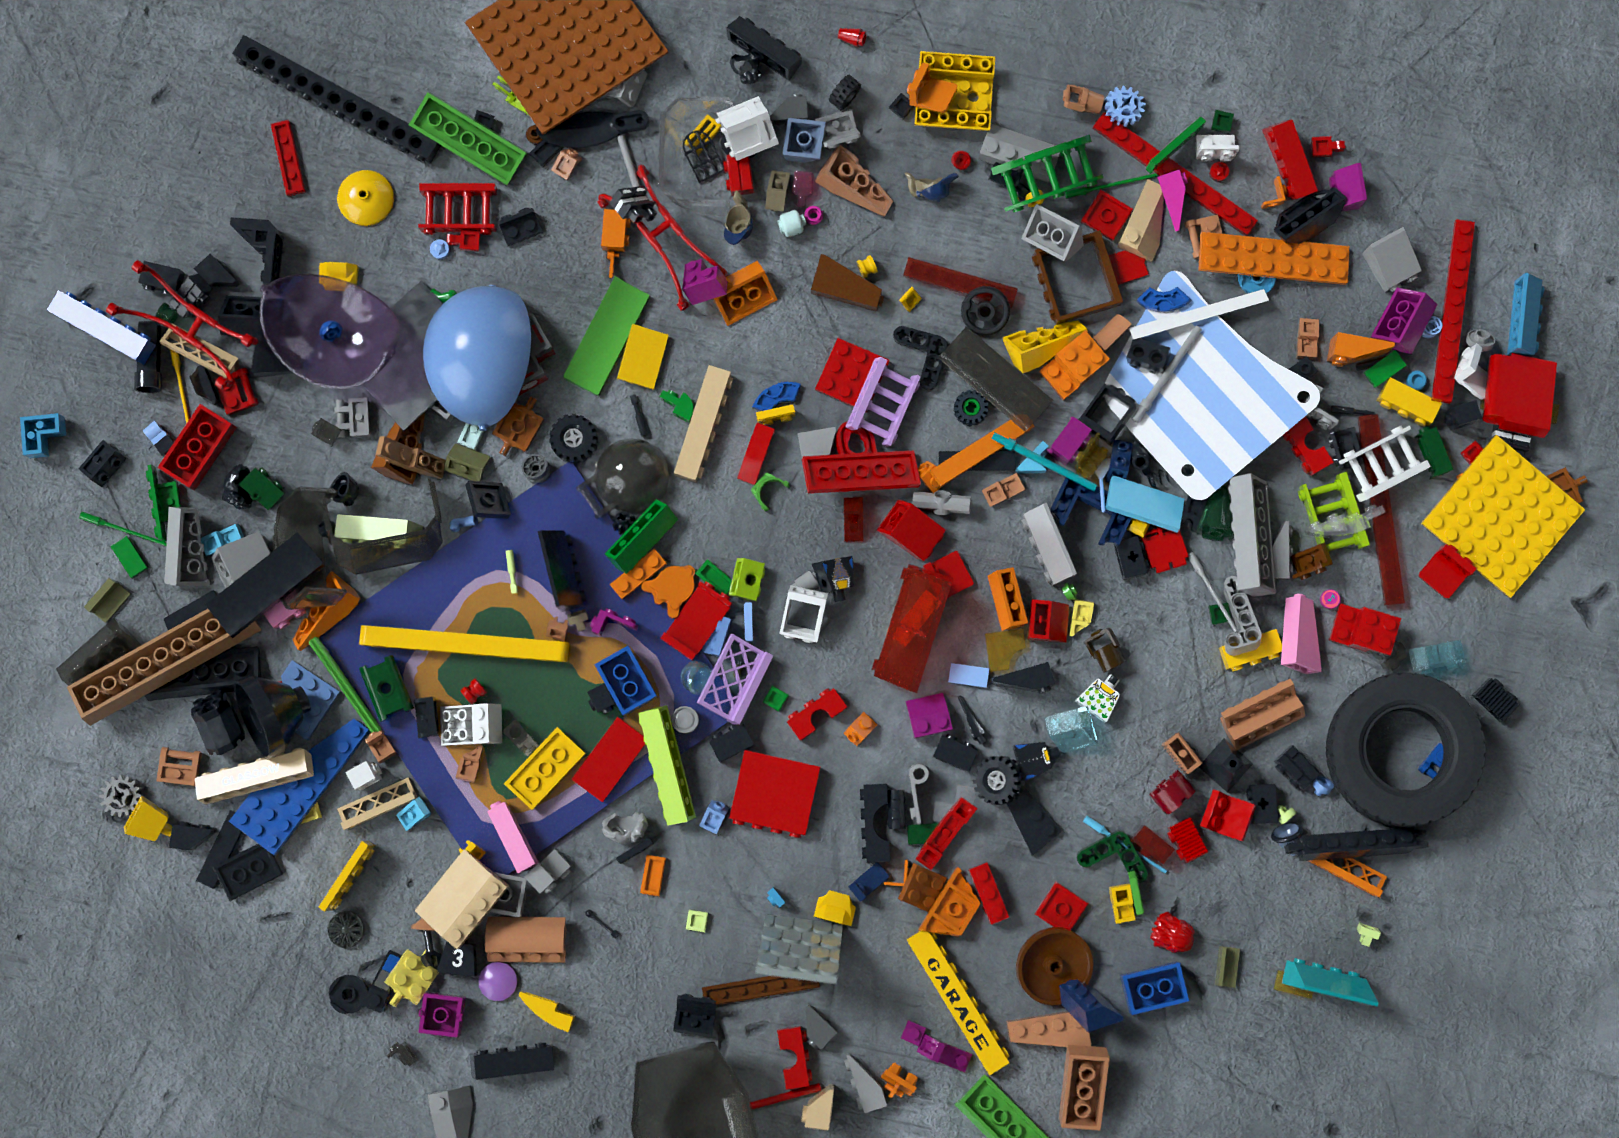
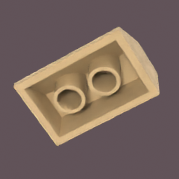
M829 1084L808 1101L807 1106L803 1105L801 1122H805V1127L829 1130L834 1084Z

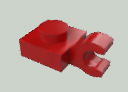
M1331 136L1312 137V158L1331 157L1332 151L1343 152L1345 141L1331 142Z
M461 230V235L448 234L447 243L448 245H460V250L479 252L480 231Z

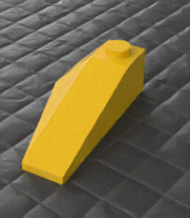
M1079 321L1056 324L1052 329L1039 327L1037 331L1026 333V330L1018 331L1003 337V342L1013 365L1022 373L1042 366L1085 330L1088 332V329Z

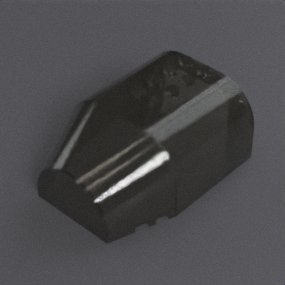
M705 1042L667 1051L636 1062L631 1119L633 1138H760L749 1093L715 1042Z

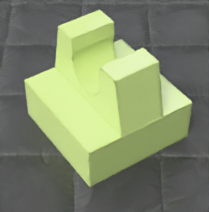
M1360 922L1357 927V931L1361 934L1359 941L1362 945L1369 947L1372 938L1379 939L1381 932L1378 928Z

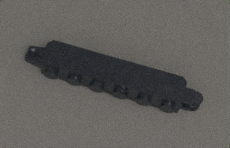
M1413 827L1302 835L1299 839H1295L1294 843H1287L1284 849L1285 854H1297L1300 861L1406 854L1414 849L1427 848L1429 843L1428 841L1417 842L1416 837L1425 836L1426 830H1414Z

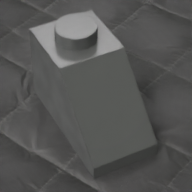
M794 94L791 97H787L770 116L772 125H787L788 118L808 120L806 96Z
M808 1005L806 1007L807 1037L809 1038L807 1042L813 1048L817 1049L819 1047L822 1050L836 1035L837 1030L812 1006Z

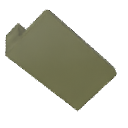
M454 444L447 455L444 470L472 481H481L484 468L489 462L490 456L462 445Z
M108 578L84 608L107 623L130 597L131 593L114 579Z
M1219 946L1215 985L1236 987L1239 948Z

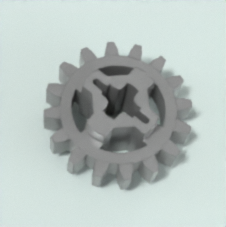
M119 775L118 779L111 777L112 782L105 781L107 787L100 789L104 792V795H99V798H104L100 805H106L107 807L104 811H111V816H116L117 813L118 817H123L124 813L130 816V810H134L138 799L143 796L138 792L142 787H136L138 781L134 780L131 782L132 777L127 776L124 778V775ZM121 783L127 784L130 788L125 789ZM121 793H124L122 800L118 799ZM112 804H118L121 809L115 808Z

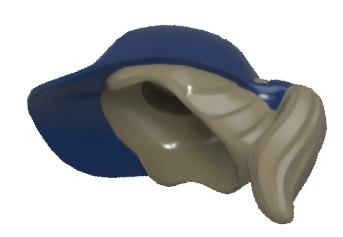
M905 173L908 179L909 191L913 197L924 196L930 201L940 202L941 199L949 195V184L959 177L957 173H952L944 179L939 177L936 180H916L912 174Z
M738 191L734 193L733 200L736 205L729 210L724 229V238L731 245H736L741 240L747 239L753 229V217L747 210L748 203Z

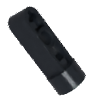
M139 321L138 335L142 332L151 338L150 342L156 346L144 365L137 361V371L134 374V390L141 393H158L162 390V374L160 373L161 324L155 321Z

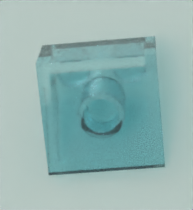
M1088 706L1044 718L1049 737L1062 753L1098 744Z

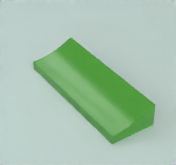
M427 92L409 123V126L506 185H508L527 154V151L431 92Z
M615 276L563 376L564 379L599 397L627 343L631 325H636L650 295Z
M985 1074L954 1104L987 1138H1048Z

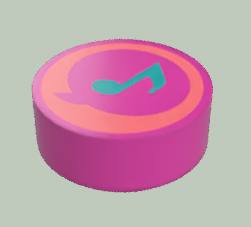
M1326 590L1320 596V603L1326 609H1333L1339 605L1340 596L1335 590Z

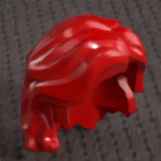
M1169 912L1160 914V917H1157V921L1154 922V925L1157 927L1152 928L1153 932L1150 935V938L1154 941V947H1163L1172 953L1188 952L1194 943L1195 931L1193 927L1185 920H1179Z

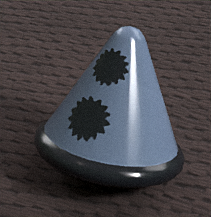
M1298 823L1280 825L1271 833V839L1284 849L1287 843H1294L1295 839L1301 837L1303 827Z

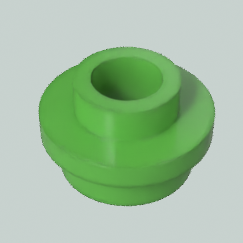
M1065 583V586L1061 588L1068 601L1076 600L1077 589L1073 584Z

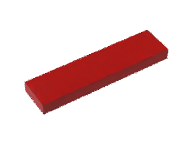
M289 120L272 123L271 129L286 195L289 197L306 193L291 123Z

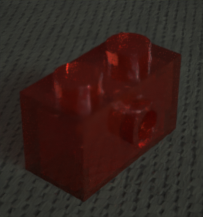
M1141 825L1130 839L1131 842L1141 849L1140 853L1147 859L1151 857L1160 865H1163L1175 851L1173 847L1145 825Z

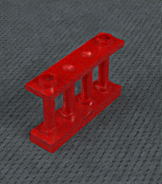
M419 183V191L421 195L426 197V224H418V228L425 235H434L435 232H461V230L480 231L482 235H491V232H497L495 225L490 224V198L492 195H497L495 183ZM436 195H443L445 197L444 224H433L434 198ZM454 195H462L464 198L463 224H452V198H454ZM473 195H481L483 198L482 224H471V198H473Z

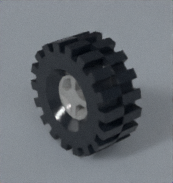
M567 414L564 415V418L557 419L558 422L552 425L553 429L549 433V443L554 453L561 460H565L567 463L575 462L576 464L580 463L579 461H586L589 456L592 457L594 450L596 451L598 434L591 421L582 415L577 416L576 414L571 416Z
M991 756L988 759H983L981 761L982 764L976 766L978 771L973 773V776H976L973 784H977V787L974 790L975 792H980L978 797L980 799L984 798V802L991 803V805L1011 803L1013 799L1019 797L1018 793H1022L1023 789L1020 787L1025 785V781H1021V777H1024V772L1020 773L1019 770L1022 767L1016 765V760L1010 759L1008 756Z

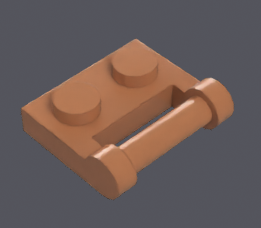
M1218 215L1185 222L1194 251L1192 253L1194 259H1199L1200 250L1195 227L1200 226L1201 233L1223 234Z
M162 747L156 781L196 786L195 778L198 777L202 752L169 750V747ZM171 757L192 760V766L167 763V759Z

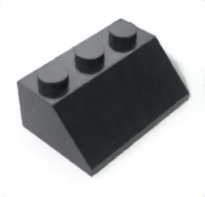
M226 295L218 315L219 324L242 335L248 333L252 337L261 335L268 339L277 338L282 323L283 298ZM220 330V335H228L230 337H233Z

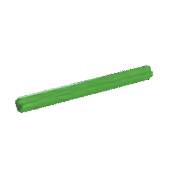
M314 637L309 641L310 646L371 733L382 730L319 638Z

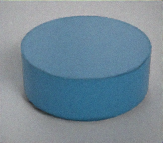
M1413 371L1408 375L1406 383L1407 386L1418 391L1426 385L1427 378L1423 372Z

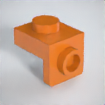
M926 461L918 467L919 477L932 493H935L941 487L930 473V470L936 466Z
M863 712L846 729L844 735L847 736L850 742L858 746L877 724Z

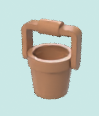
M1068 84L1063 91L1064 107L1079 112L1099 114L1102 109L1104 95L1093 92L1088 88ZM1071 92L1079 94L1077 103L1070 101Z

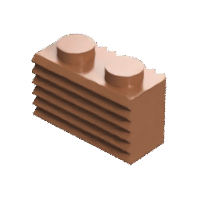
M1179 732L1162 743L1164 749L1167 750L1166 752L1169 753L1171 759H1174L1173 762H1176L1178 768H1181L1183 774L1191 773L1202 764Z

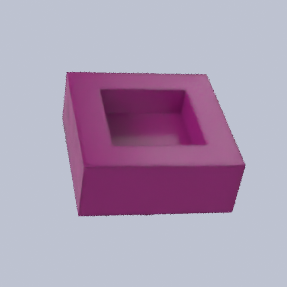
M908 1020L900 1038L919 1046L926 1027Z

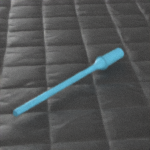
M1086 815L1083 820L1085 824L1098 831L1099 834H1111L1104 825L1102 826ZM1117 838L1116 842H1119L1125 848L1130 847L1129 845L1125 846L1124 842ZM1137 851L1140 858L1163 873L1167 872L1166 869Z

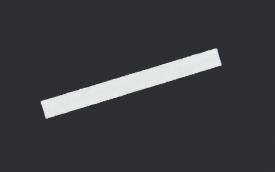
M1263 289L1129 328L1134 340L1269 301Z

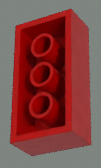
M199 404L157 468L195 491L237 427L202 404Z

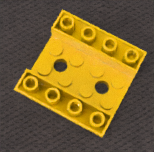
M920 51L919 68L922 63L929 64L930 78L955 83L958 89L945 113L916 107L914 125L990 131L995 57ZM975 93L978 96V100L971 102L968 100V95Z

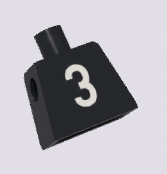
M466 940L461 948L456 949L446 941L437 972L477 976L476 944L467 943Z

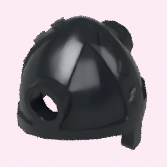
M342 472L335 478L329 490H324V493L336 503L351 506L358 496L359 486L353 477L346 472Z

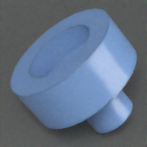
M1317 776L1313 782V786L1316 789L1314 793L1317 796L1330 794L1334 788L1332 781L1324 776Z

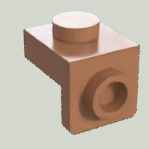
M382 730L371 733L365 740L380 764L397 754Z

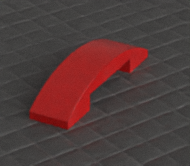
M961 797L936 826L915 859L932 870L961 827L969 821L978 808Z

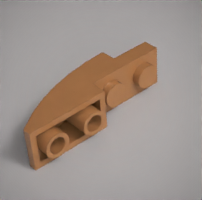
M380 436L376 450L377 456L401 468L439 479L443 478L446 460L419 448L413 449L388 437Z

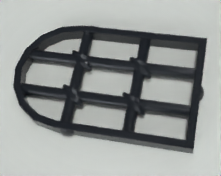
M696 130L686 135L682 146L684 156L687 158L699 183L713 178L724 171L723 162L713 144V140H711L708 134ZM696 133L701 144L697 147L693 146L689 135ZM699 133H702L705 136H707L709 141L704 143ZM686 139L691 147V150L687 152L685 150ZM710 143L716 153L713 157L709 155L705 147ZM700 148L704 150L708 158L703 162L696 152ZM688 154H694L699 164L693 166ZM716 158L719 159L723 170L717 172L712 161ZM708 162L715 172L710 176L707 175L703 166ZM701 168L706 178L699 180L695 169Z

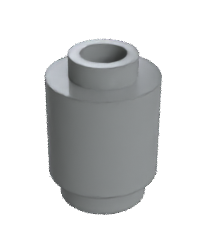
M810 571L794 580L795 583L792 584V586L815 590L819 587L815 572L811 573Z

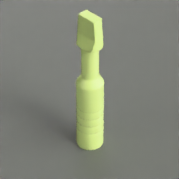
M507 550L506 559L508 573L511 578L510 587L512 594L518 593V586L515 580L513 550Z

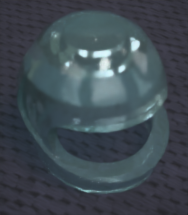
M691 661L681 671V683L692 694L701 695L712 670L701 661Z

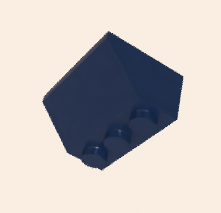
M1078 979L1069 980L1059 985L1062 1006L1087 1032L1124 1020L1123 1016L1096 989Z

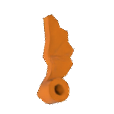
M607 251V259H610L609 278H613L614 257H619V253L614 251Z

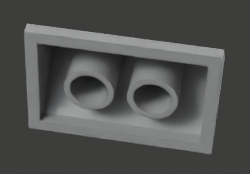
M1039 204L1035 205L1021 239L1066 262L1084 246L1082 227Z

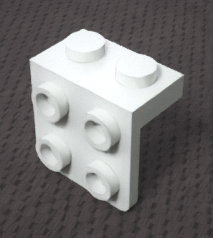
M1476 343L1471 348L1468 347L1463 351L1454 379L1460 385L1467 388L1475 397L1483 400L1485 399L1488 373L1478 365L1482 347Z

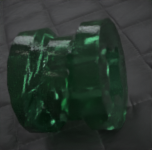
M163 303L157 310L155 317L174 324L179 314L177 310L170 308L169 304Z

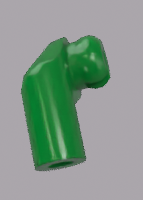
M435 288L430 291L442 303L457 294L455 290H449V292L442 294Z

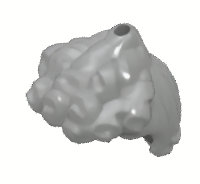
M635 812L633 816L625 818L614 813L603 820L602 832L605 837L620 844L639 842L644 837L648 822L644 813Z

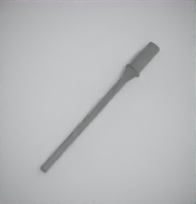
M1194 552L1190 553L1188 559L1196 570V574L1203 578L1233 631L1237 633L1236 626L1205 576L1204 567H1202Z

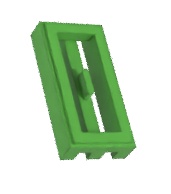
M1135 871L1128 872L1136 914L1140 915L1144 913L1137 874Z

